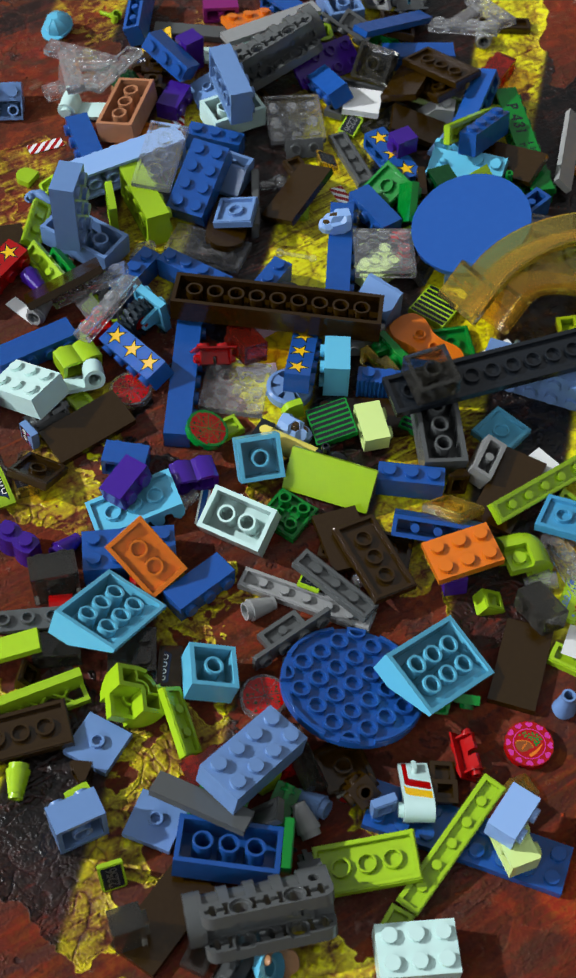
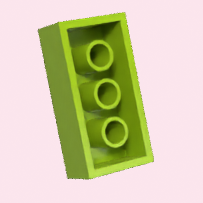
M141 160L119 166L121 196L148 246L151 247L171 241L173 227L170 218H172V212L170 207L165 205L163 194L158 192L155 180H151L149 169L144 167Z

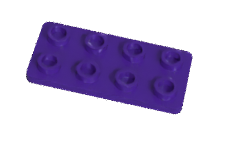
M348 35L327 43L322 42L323 50L321 53L293 69L303 91L310 90L308 86L310 81L307 76L324 64L339 77L362 67L363 64Z

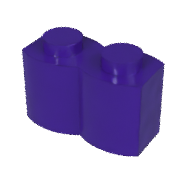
M198 455L191 460H176L169 464V471L179 495L190 494L197 490H208L214 488L216 484L219 485V474L211 455Z
M4 520L0 524V551L8 556L15 557L21 565L33 568L43 558L39 539L30 532L22 531L21 527L13 521Z

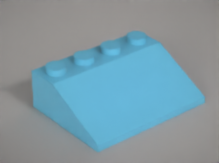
M108 569L54 611L48 633L69 646L114 653L163 612L167 605Z
M451 615L390 651L373 667L388 688L429 717L495 673Z

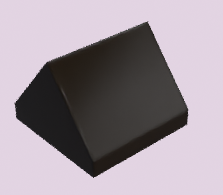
M22 659L15 679L14 689H21L37 683L42 670L26 659Z
M70 761L71 774L78 785L87 781L90 786L95 773L93 762Z

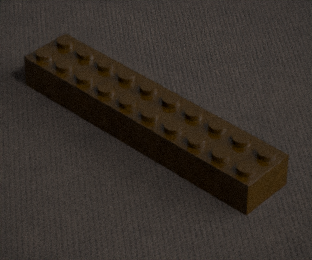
M177 272L170 299L171 319L317 336H350L352 340L379 342L385 295Z

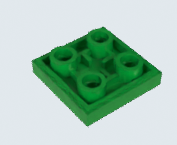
M418 181L405 182L399 185L397 214L402 218V224L411 223L418 208V199H420L422 193Z
M283 487L266 505L276 509L281 515L274 533L292 544L312 522V516L319 513L318 508Z

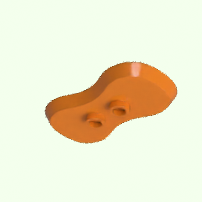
M407 313L398 317L385 330L404 351L413 357L434 358V364L465 356L459 347L438 337L426 319L415 313Z

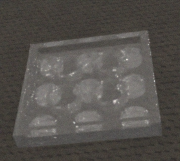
M318 94L263 97L271 145L286 144L285 140L323 137V143H326L327 137Z
M353 228L355 278H367L370 273L380 278H416L415 249L411 229Z
M213 357L214 364L207 365L198 410L262 419L272 364L236 360L231 365H216V357Z

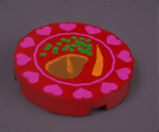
M524 721L516 723L509 728L504 739V751L506 757L515 766H521L526 768V770H535L542 768L549 762L554 751V742L551 734L543 726L535 722Z

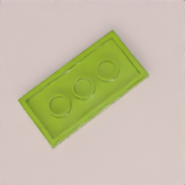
M294 445L291 450L285 473L286 477H284L282 487L286 490L344 508L355 505L358 512L367 514L379 470Z
M414 828L311 847L313 858H320L322 864H325L334 885L335 898L424 882Z

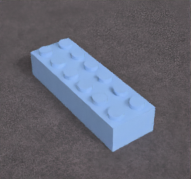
M176 123L129 139L120 144L112 145L103 150L92 152L89 155L75 158L70 162L84 163V171L88 175L86 188H89L88 200L105 195V181H112L114 191L121 189L119 166L141 160L144 167L149 169L150 178L182 167L187 155L186 143Z

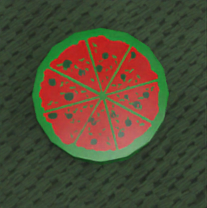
M195 411L190 415L185 425L187 438L195 446L204 447V450H217L222 447L228 437V428L225 421L212 411Z

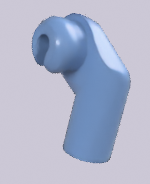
M42 189L28 191L24 196L27 203H32L34 198L37 197L50 204L49 195Z

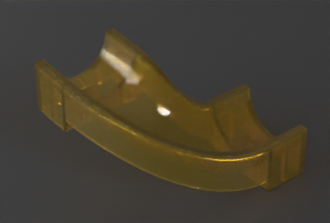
M576 212L545 218L508 234L485 251L474 264L462 260L437 294L471 324L476 325L482 318L503 335L509 333L535 299L553 294L576 296Z

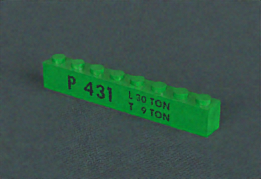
M516 87L498 88L492 104L500 105L503 110L510 111L508 134L504 136L507 144L541 152V146L536 141V133L531 128V120L526 115V107L522 104L521 94H518ZM545 163L531 187L526 186L525 194L527 195L534 188L538 187L552 196V203L553 194H556V185L552 182L551 172L547 169Z

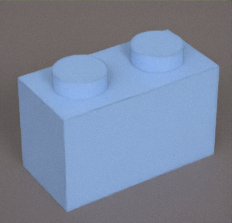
M513 782L488 820L484 833L510 850L516 842L521 844L528 833V830L525 829L528 822L530 821L534 824L541 812L537 808L541 798Z

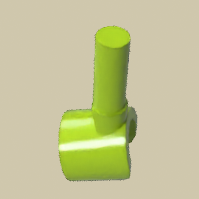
M113 10L112 13L99 11L100 15L111 18L113 24L118 23V19H122V12L120 10Z

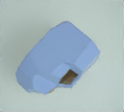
M349 208L335 209L334 212L327 213L319 221V230L328 235L345 234L352 228V218Z
M283 413L277 422V430L306 443L311 441L313 436L311 430L303 421L295 418L292 414Z

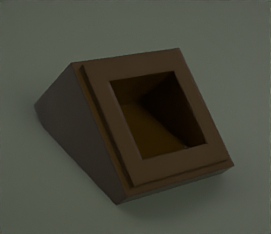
M460 468L449 474L444 494H465L471 476L465 468Z

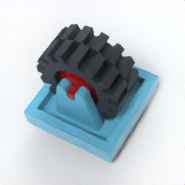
M138 281L134 283L132 290L135 300L132 301V304L129 303L127 305V309L124 308V314L120 315L121 320H119V324L136 338L146 335V331H150V327L154 325L158 326L165 333L172 328L170 323L171 317L168 313V304L161 296L157 297L147 285L143 286Z

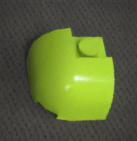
M525 532L495 538L505 558V563L499 567L506 566L510 576L526 573L529 581L551 576L553 563L544 544L538 537Z
M117 662L108 671L100 691V702L105 703L107 720L123 723V728L134 729L149 726L165 715L157 692L161 685L156 684L153 678L146 673L147 669Z

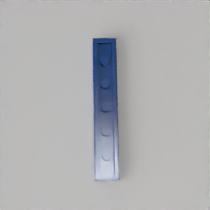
M421 10L354 24L353 31L364 38H369L431 23L432 16Z

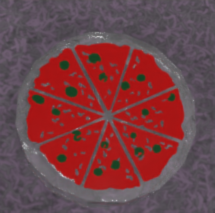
M129 372L117 376L111 382L109 389L110 391L113 389L128 410H133L136 407L145 406L151 400L152 387L148 386L146 388L138 380V375L133 377Z
M268 674L255 675L249 678L242 685L239 694L240 706L244 713L251 719H254L269 705H272L282 714L286 710V705L280 692V680Z

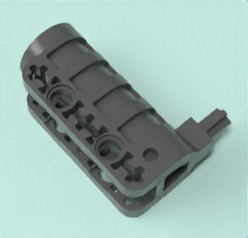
M307 3L297 9V13L293 16L287 15L282 18V22L278 25L272 24L266 28V32L263 34L257 33L251 37V41L246 44L242 42L237 46L233 44L232 48L234 51H237L238 61L242 62L244 73L248 74L250 86H253L254 90L258 91L321 53L323 46L320 39L326 36V29L318 12L310 3Z
M302 849V854L297 855V870H294V875L280 877L279 874L268 875L265 881L254 883L252 879L241 881V886L226 888V885L214 887V891L200 894L199 890L182 893L181 900L190 949L204 947L207 960L210 963L223 964L334 939L338 935V922L334 910L335 894L334 885L326 865L322 864L320 858L314 859L312 852ZM297 931H304V932H305L304 934H301V935H294V934H293L294 932H297ZM242 943H252L246 947L239 946Z

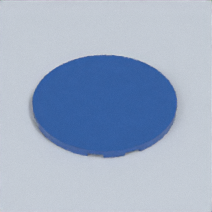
M491 174L459 176L433 189L419 204L411 225L413 244L420 258L440 273L456 277L484 275L487 271L505 266L512 261V258L518 252L522 251L532 231V211L523 191L505 178Z
M329 627L314 631L299 639L289 649L282 663L279 684L287 709L303 728L326 742L353 749H372L387 746L406 736L415 727L422 714V711L388 688L373 668L387 653L399 646L384 636L380 635L378 637L367 633L365 629L354 627L334 629Z

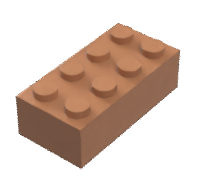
M118 78L96 121L100 142L122 143L140 136L158 99L154 79Z

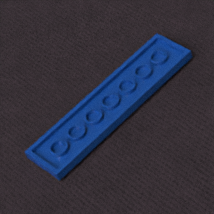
M377 779L380 784L377 788L382 793L379 797L395 792L398 802H402L401 787ZM436 804L435 823H403V819L398 818L397 807L392 813L372 819L369 809H366L361 828L379 835L414 828L418 849L430 852L460 808L453 805ZM486 818L456 861L560 898L574 847L530 832L533 841L539 844L542 851L539 865L537 868L509 878L489 836L484 833L486 824L490 819Z

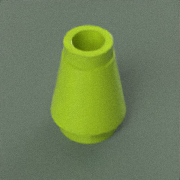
M9 762L8 768L5 769L8 800L22 801L31 770L26 762Z

